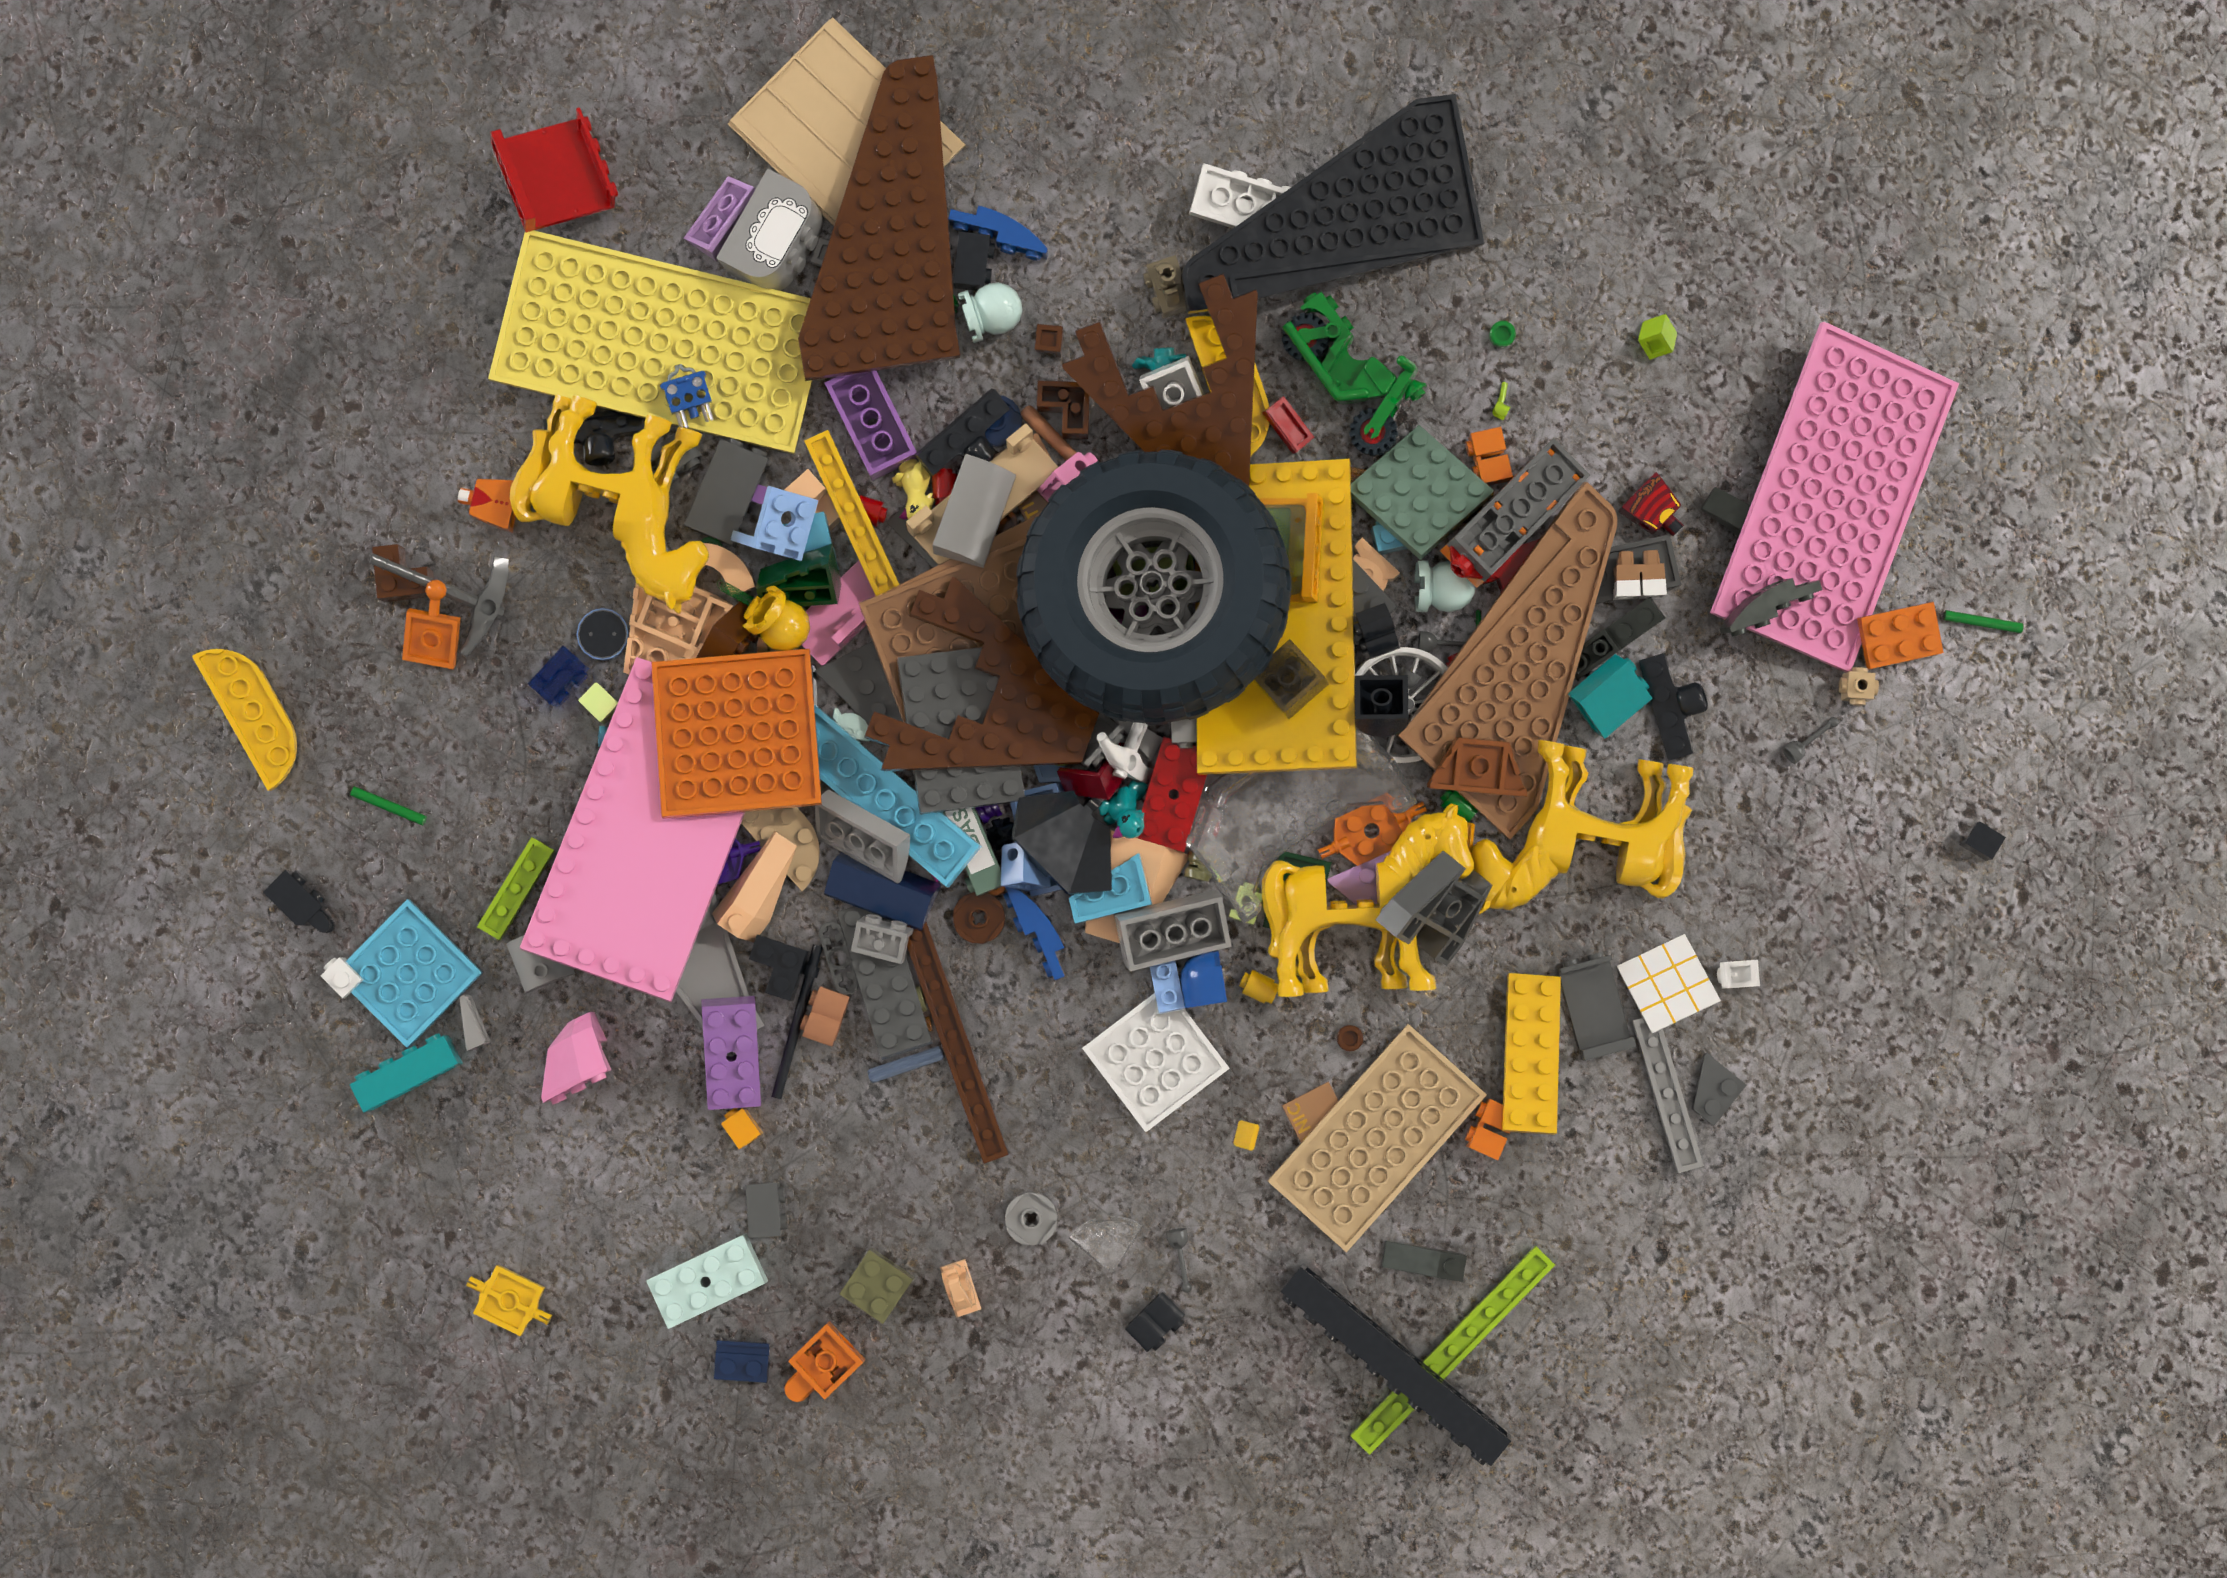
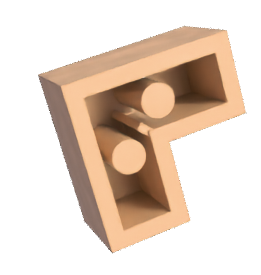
M809 469L784 489L785 491L818 500L815 513L824 511L829 531L841 522L826 488Z

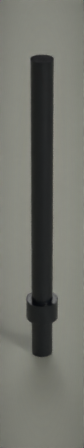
M813 944L808 964L804 965L802 973L804 974V979L771 1095L773 1098L782 1099L814 978H817L820 968L818 964L823 949L822 946Z

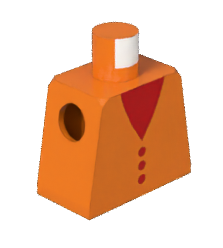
M477 479L474 490L460 488L458 503L470 505L469 515L471 517L513 533L516 516L510 502V489L514 480Z

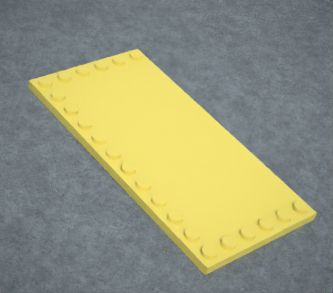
M530 231L524 233L488 379L489 381L551 396L560 395L571 399L573 396H580L595 401L597 403L596 407L641 418L653 415L669 420L674 426H679L676 414L672 415L665 391L661 389L660 385L668 381V375L675 371L676 365L682 364L684 368L690 367L696 372L704 371L706 373L705 382L712 403H709L714 418V420H710L706 405L704 407L709 422H705L700 406L697 407L699 417L690 419L689 412L686 410L684 413L689 426L687 429L728 439L732 438L740 442L795 455L813 381H805L798 342L811 298L775 289L761 288L754 284L551 234ZM679 368L678 373L671 380L692 374V372H684ZM704 391L697 393L699 398H704L706 395ZM687 395L685 397L686 402H691L693 400L692 395ZM674 399L672 404L678 406L681 401ZM679 412V415H680V418H681V421H682V424H683V428H685V425H684V422H683V419H682V416H681V412Z

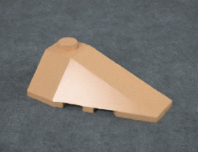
M774 831L713 911L712 915L719 926L737 938L755 942L757 934L760 935L771 920L797 847L796 844L777 831Z

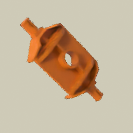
M1387 794L1335 818L1333 841L1331 844L1317 849L1319 854L1329 850L1320 855L1321 859L1323 860L1332 854L1339 853L1355 866H1359L1391 851L1392 846L1396 843L1401 833L1406 830L1413 817L1427 812L1426 807L1416 811V809L1424 806V803L1421 801L1414 806L1405 808ZM1367 824H1375L1378 827L1379 834L1377 837L1368 838L1365 835L1364 828Z

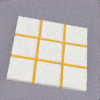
M1685 934L1617 966L1652 1034L1721 1001Z

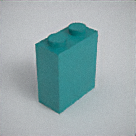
M1614 654L1568 693L1591 729L1604 739L1653 699L1647 691L1649 685L1634 672L1637 670L1634 663L1629 658L1623 659L1617 654Z

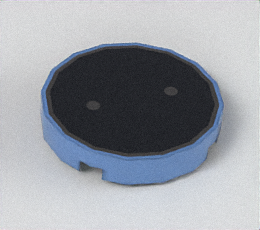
M604 608L592 610L582 618L578 625V644L583 652L593 659L602 661L614 659L627 646V639L629 638L628 624L621 615L613 610Z

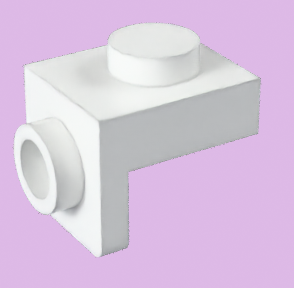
M339 957L338 959H331L324 966L325 972L321 977L342 998H346L364 979L346 962V958Z
M1758 960L1720 962L1717 978L1718 982L1722 984V989L1760 986Z

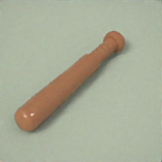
M1028 405L1021 411L1022 419L1066 461L1077 453L1033 406Z

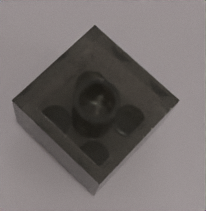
M1290 639L1273 653L1267 667L1253 680L1288 719L1293 717L1329 685L1325 676Z

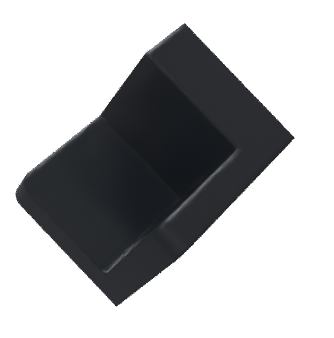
M1977 822L1968 838L1962 840L1959 845L1983 860L1988 861L1993 860L2006 837L1984 823Z

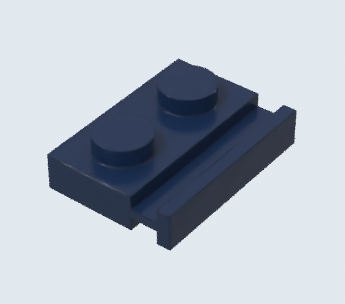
M733 1340L716 1341L714 1379L768 1382L770 1343Z

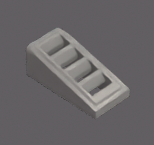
M460 996L465 1047L467 1051H473L489 1044L490 1039L472 996Z

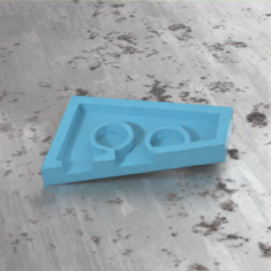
M1140 853L1111 870V891L1081 893L1069 897L1075 924L1152 905Z

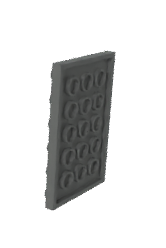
M982 647L897 658L907 724L947 739L950 737L958 715L983 724L999 678L975 669ZM1020 766L913 770L920 815L1018 802V798L1025 797Z

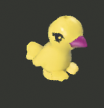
M913 458L902 463L899 466L900 473H896L892 477V481L896 483V486L903 487L907 494L906 507L899 516V518L905 520L910 519L924 506L932 510L934 498H931L933 493L925 495L930 475L920 461L918 462Z

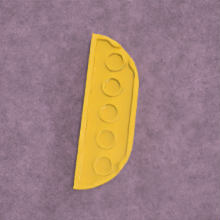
M1211 316L1185 318L1201 369L1202 366L1226 358ZM1256 364L1254 366L1250 457L1261 447L1269 428V422L1262 414L1269 407V403ZM1202 369V372H1203V375H1204V378H1205V381H1206L1208 390H1209V392H1211L1210 387H1209V384H1208L1207 379H1206V377H1205L1204 371H1203V369Z
M210 649L192 655L266 789L272 791L285 780L293 767L297 754V738L293 724L269 681L257 664L240 653L224 649Z

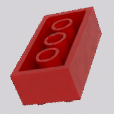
M1163 737L1142 808L1145 827L1141 835L1136 838L1184 853L1207 775H1199L1197 773V746L1193 745V748L1179 749L1177 744H1172V739ZM1173 789L1179 792V797L1175 800L1169 797V792Z

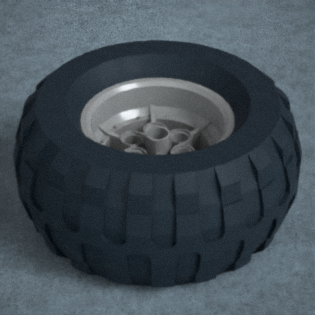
M1140 450L1121 453L1116 458L1102 463L1098 461L1081 470L1077 477L1068 484L1061 485L1048 499L1049 502L1039 517H1035L1026 535L1027 540L1017 566L1018 613L1032 652L1047 674L1077 702L1107 717L1124 722L1163 725L1185 719L1191 720L1204 716L1209 711L1238 697L1256 676L1261 674L1267 667L1287 624L1291 597L1289 561L1283 539L1270 512L1246 483L1226 472L1220 465L1204 458L1198 459L1174 450H1160L1159 452H1140ZM1148 541H1163L1154 553H1150L1141 544ZM1189 554L1195 559L1201 572L1185 569ZM1168 557L1173 560L1171 567L1168 569H1161L1158 566L1162 558ZM1141 559L1146 562L1143 570L1134 571L1132 569V565L1136 560ZM1117 560L1122 574L1107 579L1112 565ZM1178 579H1184L1188 582L1187 587L1182 591H1177L1173 588L1175 581ZM1126 583L1134 585V590L1130 595L1120 593L1121 587ZM1158 584L1159 590L1151 593L1149 587H1155ZM1200 602L1196 612L1191 616L1188 605ZM1166 603H1173L1176 609L1173 614L1165 615L1162 613V607ZM1140 605L1149 607V612L1144 617L1135 615V610ZM1109 609L1125 610L1122 625L1113 617ZM1157 626H1159L1166 633L1162 635H1151V633Z

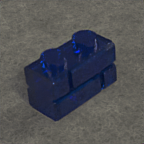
M563 645L530 680L528 685L550 705L555 706L557 703L562 705L571 695L568 691L575 684L579 686L588 677L586 672L589 670V667Z

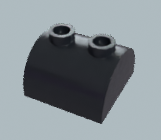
M1408 675L1355 676V725L1357 729L1364 734L1374 737L1393 736L1405 730L1409 722Z

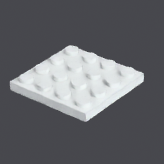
M1155 993L1082 1048L1145 1132L1230 1069L1185 1009L1159 1014Z

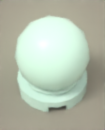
M999 282L989 283L979 288L975 296H970L968 290L958 293L959 300L965 299L966 304L962 305V310L969 332L974 330L976 336H972L973 343L983 341L982 334L985 332L993 335L1005 334L1012 330L1020 321L1022 302L1017 292L1009 285Z
M1428 560L1416 562L1414 583H1419V596H1414L1416 612H1428V608L1431 605L1440 611L1454 612L1461 610L1471 602L1476 587L1467 578L1457 576L1451 569L1450 561L1439 562L1434 567L1429 566Z

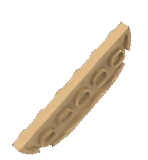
M797 807L746 811L741 824L756 841L759 840L762 847L774 831H777L796 844L797 847L787 876L803 891L816 873L820 856L819 841L810 821Z

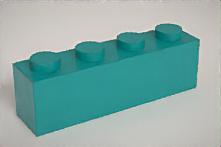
M440 1033L435 1034L425 1040L426 1045L417 1048L416 1045L402 1052L403 1057L395 1061L393 1058L387 1059L378 1064L380 1069L372 1073L367 1070L355 1076L356 1081L349 1085L363 1113L371 1112L463 1064L450 1036H441Z

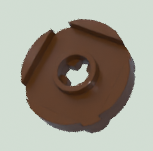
M976 892L966 894L957 902L953 911V922L957 933L964 940L971 943L984 944L994 940L1002 932L1005 924V912L1001 902L990 893L977 896ZM975 911L977 913L981 911L986 913L984 915L986 919L984 924L979 922L975 925L973 923L975 918L972 914Z

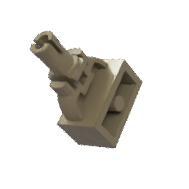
M1176 255L1147 264V273L1143 274L1147 289H1153L1155 297L1151 298L1155 312H1160L1163 319L1185 312L1186 306L1181 284L1182 272Z

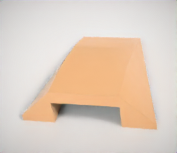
M636 583L633 591L634 600L632 614L630 615V632L627 639L623 672L628 675L630 674L636 657L650 662L696 658L713 625L730 611L734 605L716 594L695 586L692 598L681 604V613L677 614L674 609L670 610L666 602L647 595L643 588Z
M1110 830L1111 870L1140 853L1152 905L1162 903L1187 863L1188 854L1138 838H1113L1115 831ZM1114 914L1086 921L1085 933L1120 943Z

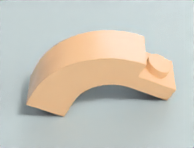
M704 543L709 552L706 566L715 568L723 576L725 582L743 592L756 588L753 575L741 558L726 548Z

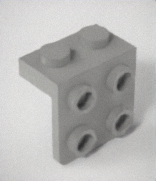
M1100 712L1081 762L1087 770L1092 766L1097 769L1106 759L1097 740L1099 733L1105 732L1109 739L1116 744L1124 740L1122 735L1124 728L1121 725H1116L1109 717Z

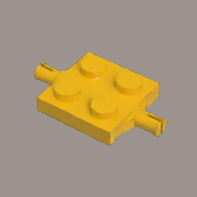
M496 1265L491 1277L485 1283L471 1276L466 1284L467 1287L480 1292L479 1302L473 1314L518 1336L523 1335L528 1323L533 1318L548 1325L549 1319L552 1317L551 1314L538 1309L539 1300L546 1287L501 1265Z

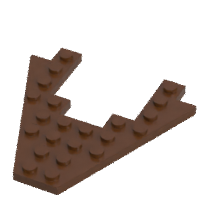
M1224 273L1199 282L1226 358L1202 366L1211 392L1166 409H1162L1154 386L1128 394L1100 321L1075 330L1084 355L1063 363V369L1144 452L1174 450L1198 459L1204 458L1220 465L1226 472L1232 474L1237 479H1241L1249 486L1257 289L1233 298Z
M951 578L944 599L919 590L909 616L983 644L975 669L996 676L999 680L983 724L958 715L949 739L874 711L864 738L889 747L881 770L906 771L1081 764L1099 712L1077 702L1059 687L1044 670L1031 648L957 578Z

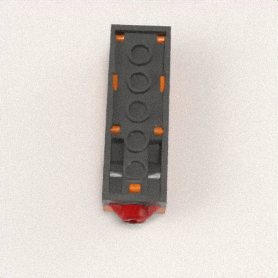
M1553 438L1440 552L1450 561L1451 569L1457 576L1467 578L1478 588L1572 495L1590 474Z

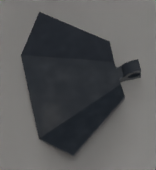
M1074 791L1020 797L1017 803L1012 838L1030 856L1028 859L1046 877L1050 876L1066 894L1111 891L1110 827L1096 820L1091 815L1105 799L1088 797L1084 804L1081 805Z

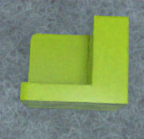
M1663 314L1642 323L1638 341L1651 360L1673 352L1677 331L1668 316Z

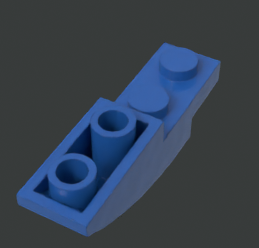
M979 205L976 215L953 209L950 210L949 225L953 226V229L956 231L968 232V230L978 232V234L990 235L991 239L995 236L997 237V247L1001 248L1000 251L1006 254L1015 255L1018 252L1026 254V258L1034 261H1040L1041 258L1047 259L1048 248L1037 236L1019 222L1000 212Z
M1006 887L1007 892L1003 896L1008 908L1014 907L1017 917L1013 918L1018 933L1023 931L1025 936L1036 933L1037 937L1033 938V942L1037 952L1043 951L1047 961L1042 964L1047 976H1053L1055 981L1065 977L1055 953L1065 948L1055 928L1031 899L1018 889Z

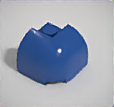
M1218 950L1192 956L1185 962L1180 974L1185 1008L1227 1002Z

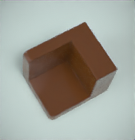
M1037 324L1035 352L1055 353L1056 357L1061 358L1064 335L1063 326Z

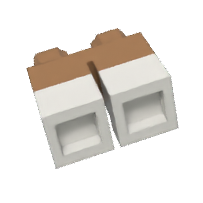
M1658 550L1643 551V564H1634L1633 551H1621L1618 553L1617 565L1613 568V600L1637 599L1638 597L1639 599H1648L1649 597L1663 598L1667 595L1664 563H1660Z

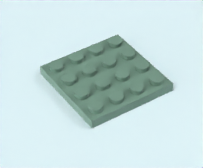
M1420 425L1351 483V498L1420 560L1494 495L1492 488Z

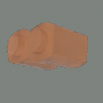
M820 986L818 991L813 990L809 1000V1005L813 1006L810 1015H804L800 1029L804 1031L802 1036L833 1047L851 996Z

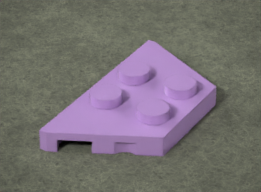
M1391 851L1328 878L1327 881L1355 905L1357 904L1356 900L1372 899L1374 904H1377L1376 864L1384 862L1385 857Z

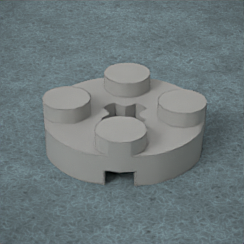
M1027 1192L1015 1197L1008 1205L1005 1223L1008 1233L1015 1241L1023 1245H1037L1044 1243L1053 1235L1057 1227L1058 1214L1054 1204L1048 1197L1040 1193ZM1027 1212L1029 1214L1036 1212L1038 1214L1036 1217L1039 1221L1038 1224L1026 1225L1027 1219L1024 1215Z

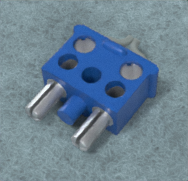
M682 364L676 365L675 371L668 375V381L660 385L661 389L665 391L672 415L676 414L679 427H683L679 412H681L685 428H688L684 411L688 410L690 419L699 417L697 407L700 406L705 422H709L704 407L706 405L710 420H714L709 403H712L705 382L706 373L704 371L696 372L690 367L684 368ZM679 368L684 372H692V374L671 380L678 373ZM704 391L706 395L704 398H699L697 393ZM687 395L693 396V400L691 402L685 401V397ZM674 399L681 401L678 406L672 404Z

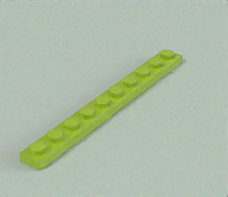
M1534 1246L1422 1362L1445 1379L1555 1264L1537 1246ZM1392 1391L1350 1436L1370 1455L1414 1410L1407 1403L1409 1398L1402 1392L1400 1395H1397Z

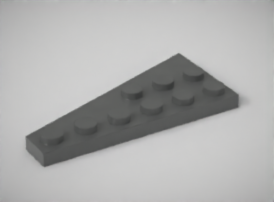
M873 641L815 670L868 724L874 711L903 722Z

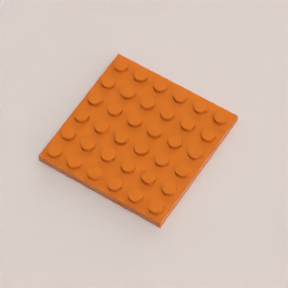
M810 649L651 662L661 813L663 819L822 805Z

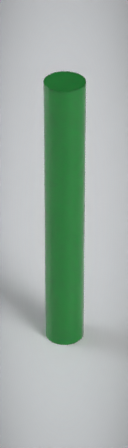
M1945 610L1943 620L2015 633H2022L2024 627L2023 623Z
M354 786L350 796L422 826L427 819V816L358 787Z

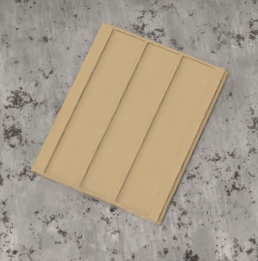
M832 17L731 118L728 126L780 175L801 185L820 209L821 214L834 226L882 75L886 68ZM940 121L943 164L945 167L966 145Z

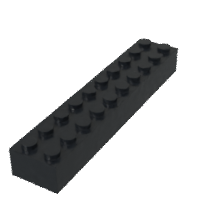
M1304 1263L1281 1290V1293L1284 1294L1282 1299L1294 1309L1296 1306L1301 1308L1305 1312L1303 1317L1314 1326L1319 1323L1325 1328L1324 1334L1334 1343H1337L1338 1340L1346 1346L1345 1352L1356 1361L1360 1357L1367 1363L1365 1368L1377 1378L1381 1375L1388 1381L1387 1387L1397 1395H1400L1402 1392L1409 1398L1407 1403L1419 1413L1422 1410L1429 1415V1421L1439 1430H1442L1443 1427L1448 1430L1451 1435L1449 1438L1462 1448L1466 1445L1472 1450L1471 1456L1481 1465L1487 1463L1492 1466L1510 1444L1511 1434Z

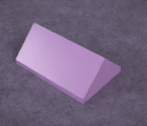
M728 176L687 232L684 239L717 261L716 257L753 195L755 188Z

